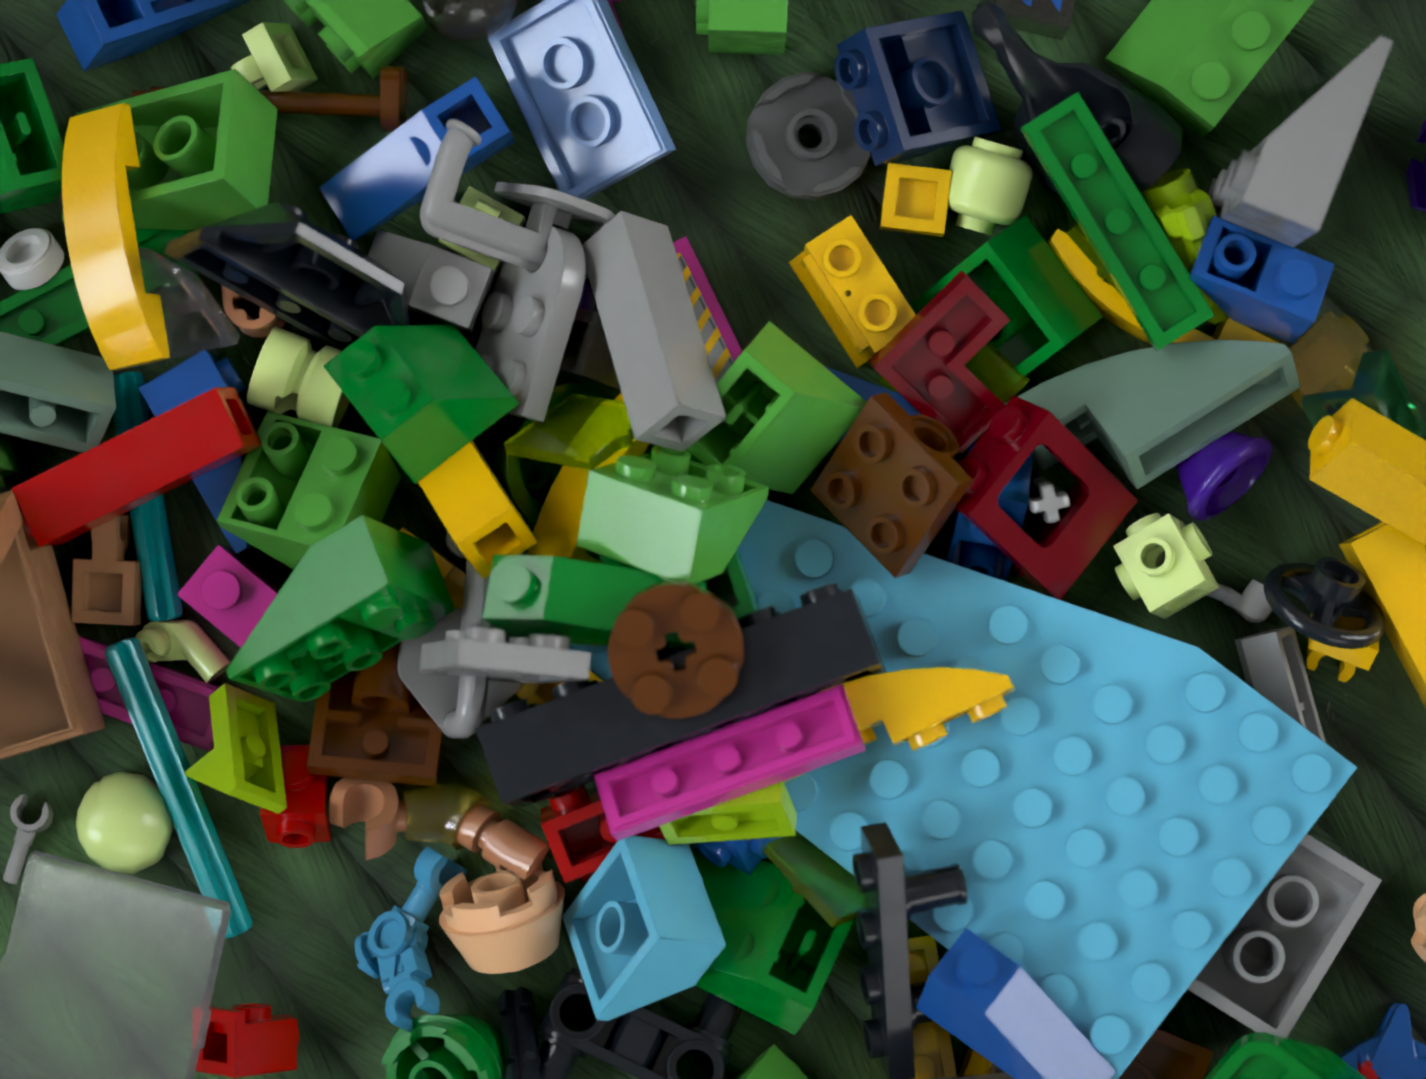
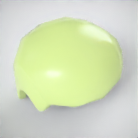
M117 772L104 776L100 781L94 782L88 789L77 810L76 829L78 840L88 857L108 872L135 874L156 864L164 856L174 828L158 785L142 774Z

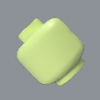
M974 137L972 146H960L954 151L948 169L952 171L948 209L959 213L955 225L992 235L995 223L1012 225L1019 220L1032 179L1031 167L1021 160L1023 150Z

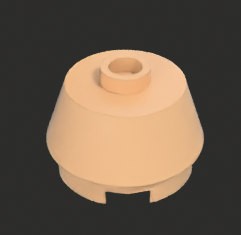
M542 863L526 880L510 870L502 871L496 867L497 872L478 877L468 883L466 876L461 872L451 878L440 890L439 895L443 911L439 917V924L474 971L485 974L520 971L543 961L557 949L565 890L559 882L555 881L552 869L548 872L543 871Z

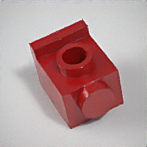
M265 1003L232 1005V1009L208 1005L196 1006L195 1071L236 1078L297 1070V1045L299 1043L297 1018H293L288 1014L271 1015V1004Z

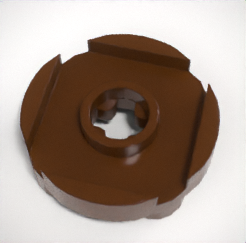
M678 580L659 582L637 592L617 615L608 642L610 670L621 692L641 712L673 719L688 718L702 714L715 707L725 696L729 695L737 683V677L744 657L742 631L732 609L710 591L701 589L700 586L690 582ZM670 632H678L681 641L688 642L693 640L696 646L695 652L686 655V665L682 667H673L670 660H660L656 653L657 649H661L666 645L665 635Z

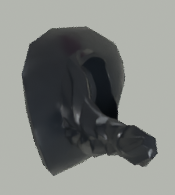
M989 0L977 4L976 10L972 12L974 33L996 51L997 59L1006 71L1008 79L1022 97V102L1013 121L1020 149L1023 150L1022 156L1050 190L1059 194L1020 128L1079 92L1140 193L1155 184L1168 171L1181 152L1183 128L1152 97L1083 62L1057 63L1035 53L1011 27L1000 7Z

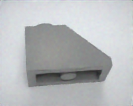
M378 230L368 256L380 262L405 283L408 310L446 325L454 324L457 329L474 335L481 318L484 303L490 295L497 277L492 268L436 246Z

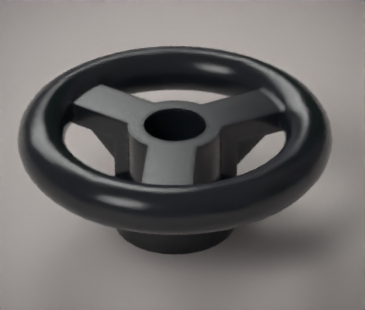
M1321 557L1316 565L1286 563L1273 568L1266 575L1263 590L1269 606L1280 619L1302 635L1325 645L1344 649L1366 648L1375 644L1383 635L1385 628L1383 613L1373 598L1362 589L1365 584L1363 574L1350 563L1335 557ZM1283 588L1302 600L1307 610L1312 613V617L1298 609L1288 599ZM1340 616L1363 618L1365 627L1357 630L1341 629L1334 627V621L1338 620Z

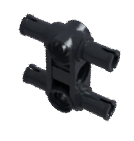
M572 967L570 972L566 971L538 1029L541 1031L539 1038L544 1040L539 1050L541 1063L539 1073L542 1074V1079H568L578 1057L585 1059L587 1054L639 1079H679L676 1072L677 1061L688 1050H698L707 1055L712 1068L709 1079H723L725 1069L733 1054L731 1050L733 1044L728 1042L740 1017L742 1008L709 992L694 1024L687 1023L685 1027L641 1007L609 1021L595 1020V1023L588 1030L575 1032L566 1028L560 1020L559 1011L561 1004L571 995L580 994L588 998L589 996L580 969Z

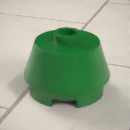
M435 1014L412 1019L413 1027L407 1031L400 1028L396 1032L381 1061V1066L386 1064V1079H505L504 1069L506 1068V1063H503L502 1041L486 1022L468 1014Z

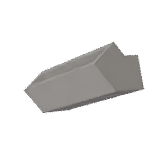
M1288 626L1235 639L1246 684L1326 743L1295 630Z

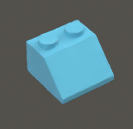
M630 836L619 840L562 916L596 1020L609 1021L694 986L726 946L721 927L717 922L689 844L668 845L664 839Z

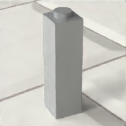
M620 211L582 244L587 274L635 440L684 452L726 418V414L668 226Z

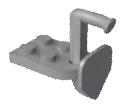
M450 119L446 123L448 131L437 152L421 205V225L433 237L503 261L493 293L488 296L482 309L481 322L483 326L475 351L519 403L507 415L544 422L583 291L584 280L589 278L583 246L575 234L566 230H568L571 220L593 225L594 228L591 234L593 236L605 223L609 222L616 215L609 209L564 192L537 185L496 182L494 193L531 207L525 228L454 202L467 157L473 146L480 145L481 137L465 123L456 119Z
M447 531L445 540L450 552L457 557L466 558ZM468 559L466 563L463 607H454V611L435 621L434 629L428 634L413 640L401 641L397 665L401 681L447 737L453 739L468 738L477 732L476 728H479L482 722L490 716L489 712L503 705L519 691L523 683L543 684L588 680L591 652L569 650L570 638L531 634L529 638H509L505 635V631L498 630L484 620L483 612L490 575L482 579Z

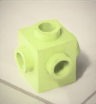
M1153 513L1130 525L1125 531L1128 538L1113 546L1122 561V564L1115 567V571L1126 592L1133 600L1141 597L1148 611L1163 619L1168 618L1219 588L1217 581L1205 562V559L1212 556V551L1194 522L1185 526L1183 521L1169 513L1162 518L1159 513Z

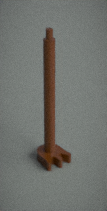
M396 66L381 68L380 95L258 91L278 109L277 113L380 117L382 131L393 132L406 122L408 71H405L404 67ZM152 86L150 91L133 90L132 97L168 87Z

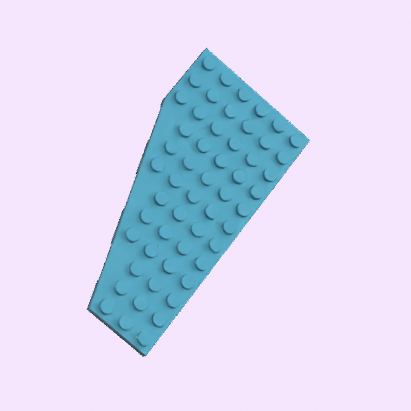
M766 500L738 547L759 610L774 606L776 612L781 614L802 607L799 596L832 583H837L838 588L842 591L852 588L861 601L885 665L886 673L906 669L942 667L976 669L1009 676L1015 691L1003 696L1008 707L994 715L972 723L968 713L944 724L948 733L946 737L915 751H912L908 741L898 746L894 745L885 725L881 724L873 728L877 740L865 745L866 751L816 768L785 782L784 784L797 812L796 831L852 875H854L853 854L862 853L860 826L883 822L887 823L903 853L904 873L941 868L958 863L966 881V905L957 904L913 913L910 920L948 950L967 928L1021 966L1116 1070L1112 1077L1113 1079H1118L1357 769L1354 764L1199 647L927 554L921 556L911 573L894 578L845 526ZM590 550L586 551L587 554L601 562L598 553ZM569 644V650L591 652L590 670L603 680L613 677L608 661V646ZM674 650L658 657L663 659L678 653V651Z

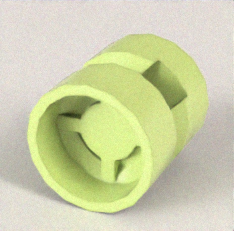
M275 326L268 335L254 367L247 393V403L282 415L290 410H294L298 419L338 428L350 401L323 365L342 351L326 345L316 352L312 350L310 339Z

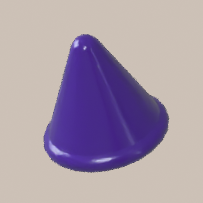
M1230 431L1177 464L1176 468L1188 503L1187 512L1190 518L1196 521L1209 520L1236 503L1254 485L1267 467L1272 454L1271 442L1264 437H1251Z

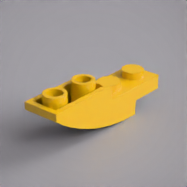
M942 667L899 670L870 675L842 683L847 692L864 746L877 740L873 728L884 724L894 745L898 746L908 741L912 751L946 737L948 733L944 724L968 713L971 722L975 723L1004 710L1008 705L1003 696L1015 691L1008 675L976 669ZM805 772V773L800 774V775H797V776H795V777L786 779V780H784L783 782H784V783H785V782H788V781H790V780H792V779H795V778H797V777H799V776H801V775H804V774H806V773H808V772Z

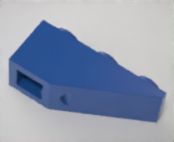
M476 76L419 111L319 187L351 240L357 241L423 200L437 152L448 131L446 125L448 120L456 119L465 123L481 137L480 145L472 147L465 162L462 175L515 143L510 130Z

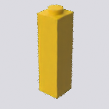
M1351 398L1333 416L1327 415L1323 417L1312 430L1308 440V448L1311 450L1309 480L1426 546V440Z
M473 440L418 481L452 539L482 579L490 575L494 555H520L538 543Z
M1382 521L1338 545L1347 562L1363 574L1365 584L1362 589L1373 598L1381 609L1385 621L1384 631L1426 708V547Z

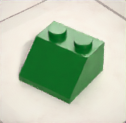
M1026 215L988 240L910 304V307L917 315L962 270L1010 318V321L965 364L997 397L1103 317Z
M454 324L375 326L323 365L414 484L519 405L511 392Z

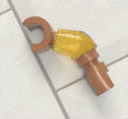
M343 778L336 782L329 800L330 824L345 829L353 823L365 822L366 860L378 858L390 851L396 844L398 832H404L406 841L445 843L456 850L466 847L474 853L482 851V858L502 871L510 870L526 880L540 867L550 848L548 843L511 820L504 819L500 822V814L490 808L488 798L466 786L454 783L403 791L402 800H399L397 791L390 782Z

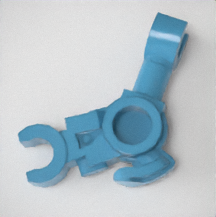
M428 846L420 853L416 860L414 877L417 883L402 909L394 905L391 911L377 917L372 923L369 932H364L355 939V954L359 962L357 964L358 968L375 979L381 978L383 990L388 994L385 1005L386 1017L391 1024L405 1031L413 1027L410 1010L414 1002H416L418 1008L432 1015L439 1012L440 1000L438 994L425 984V981L432 977L427 955L425 954L428 941L427 930L430 926L425 924L424 920L440 897L439 893L442 887L457 874L463 872L464 876H466L467 869Z

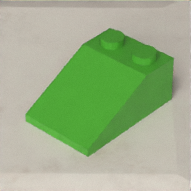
M236 69L76 113L77 116L120 103L130 104L140 168L126 171L135 229L197 230L268 205L278 109Z

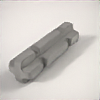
M1045 477L1031 479L1033 490L1029 491L1027 508L1033 514L1037 513L1047 523L1060 521L1058 509L1070 507L1067 493L1058 486H1054Z

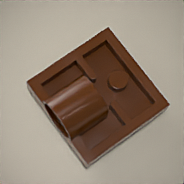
M885 392L869 398L810 491L894 578H898L911 573L973 482V479L953 460L958 452L959 443L949 428L929 416H909Z
M400 643L384 651L382 659L377 664L364 670L350 671L330 683V690L316 699L307 760L308 774L437 787L444 733L399 678L397 665Z

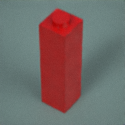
M215 387L11 489L24 517V525L30 536L36 540L38 547L58 545L260 447L261 442L236 388Z

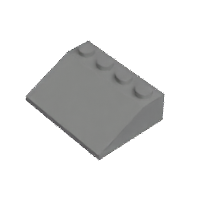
M1380 36L1250 152L1244 150L1238 161L1232 160L1228 170L1222 169L1217 179L1212 178L1205 193L1211 198L1216 217L1291 247H1295L1317 233L1327 212L1393 41Z
M1306 834L1187 990L1255 1032H1264L1287 1038L1382 880Z

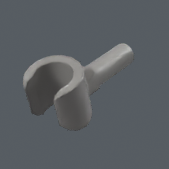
M1254 579L1251 580L1241 595L1232 588L1219 583L1218 589L1206 595L1224 602L1225 605L1232 607L1241 617L1252 623L1264 621L1272 612L1264 595L1263 584Z
M25 794L17 797L10 809L11 820L18 828L2 879L12 884L18 883L35 834L45 831L53 821L52 807L49 803L45 802L40 819L34 824H25L22 819V812L28 800V796Z

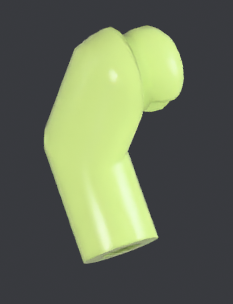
M191 620L150 622L135 636L140 641L149 663L187 660L206 683H211L221 676L231 664L201 627Z

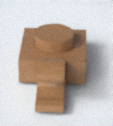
M120 515L91 529L92 558L73 559L72 623L127 626L141 624L142 573L140 561L125 560V553L131 535L130 515Z

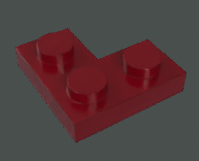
M961 270L869 362L921 415L932 417L949 428L956 436L959 443L958 451L962 454L989 427L993 416L1006 406L965 364L1010 321V318Z

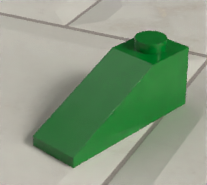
M494 555L483 619L498 630L505 631V635L509 638H529L531 634L552 635L570 638V645L608 646L609 637L617 615L625 608L628 601L637 592L650 585L672 580L647 571L557 556ZM703 581L695 584L700 586L701 589L706 590V584ZM670 632L665 635L666 645L664 647L696 648L693 640L688 642L681 641L678 632Z

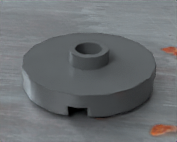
M805 71L781 78L763 92L748 118L746 145L753 167L768 186L789 198L816 201L838 195L862 174L870 157V151L862 149L855 138L854 123L859 114L851 90L844 89L838 80L834 81L829 77L820 76L821 73ZM799 130H811L817 137V147H804L798 139Z

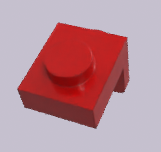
M310 745L280 746L287 808L277 814L260 807V817L268 842L279 843L289 848H305L314 842H329L331 840L332 827L328 816L330 776L308 774L307 760Z

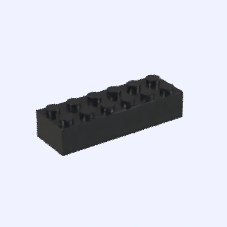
M832 583L799 596L802 607L781 614L776 612L774 606L737 619L743 636L744 657L735 688L715 707L693 717L673 719L656 714L649 715L643 713L621 692L613 677L598 682V680L590 681L589 679L568 681L551 689L554 697L551 701L538 705L537 703L528 704L527 699H523L490 711L492 723L476 728L502 804L526 807L595 781L594 775L805 698L832 686L870 675L886 673L885 665L859 597L852 588L842 591L838 588L837 583ZM676 648L678 653L660 660L668 659L672 662L673 667H682L686 665V655L695 652L696 648Z

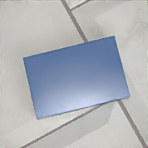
M544 0L486 34L558 191L586 200L677 150L607 0Z

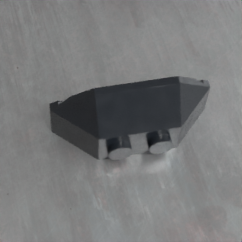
M274 202L202 227L169 241L165 253L330 347L341 351L375 326L410 325L405 283L380 262L359 251L358 245L353 240L343 235L328 233L308 221L307 215L302 210L289 204Z

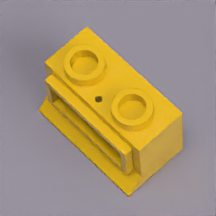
M852 215L806 243L804 251L788 262L856 368L871 360L916 316Z

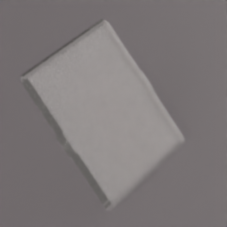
M34 850L27 858L6 955H2L0 964V1079H194L200 1049L204 1048L212 1010H209L230 919V903Z

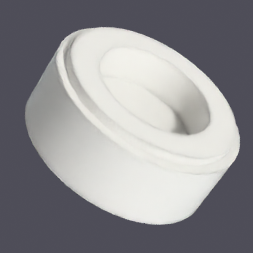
M43 228L23 230L8 239L0 249V273L7 283L17 290H28L44 284L59 271L64 261L62 248L52 233Z

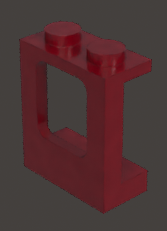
M1015 395L1004 408L993 416L985 433L966 457L957 463L973 479V482L954 510L963 514L1013 562L1010 569L1021 580L1059 600L1063 598L1138 501L1050 411ZM1044 445L1078 481L1067 494L1070 500V507L1058 509L1060 521L1055 523L1045 522L1036 535L1031 538L999 507L998 497L1037 446Z

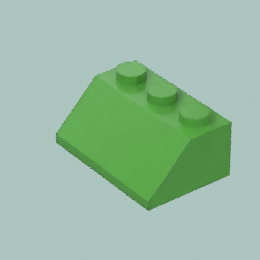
M1151 0L1104 61L1203 139L1216 126L1315 0Z

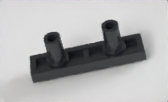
M883 822L860 826L862 853L853 854L852 857L856 886L860 893H864L865 909L856 911L858 937L864 950L868 949V965H863L859 968L860 985L865 1003L867 1005L871 1004L872 1019L863 1021V1038L869 1058H879L888 1079L915 1078L913 1030H916L917 1024L932 1022L933 1020L916 1009L926 982L910 984L907 920H910L913 913L957 904L966 905L967 887L963 871L958 863L941 868L904 873L903 853L887 823Z

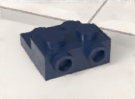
M963 10L867 27L837 44L839 55L835 61V75L839 84L844 89L851 90L859 114L854 123L855 138L862 149L871 152L875 166L924 156L938 148L973 141L974 137L988 138L1002 130Z

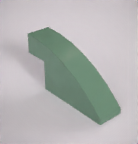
M1209 340L1172 343L1156 351L1153 347L1098 360L1049 379L1017 397L1050 411L1083 445L1098 438L1135 488L1139 489L1300 388V383L1292 352L1285 344L1265 341ZM1044 445L1037 446L1032 451L1033 458L1043 471L1059 462Z

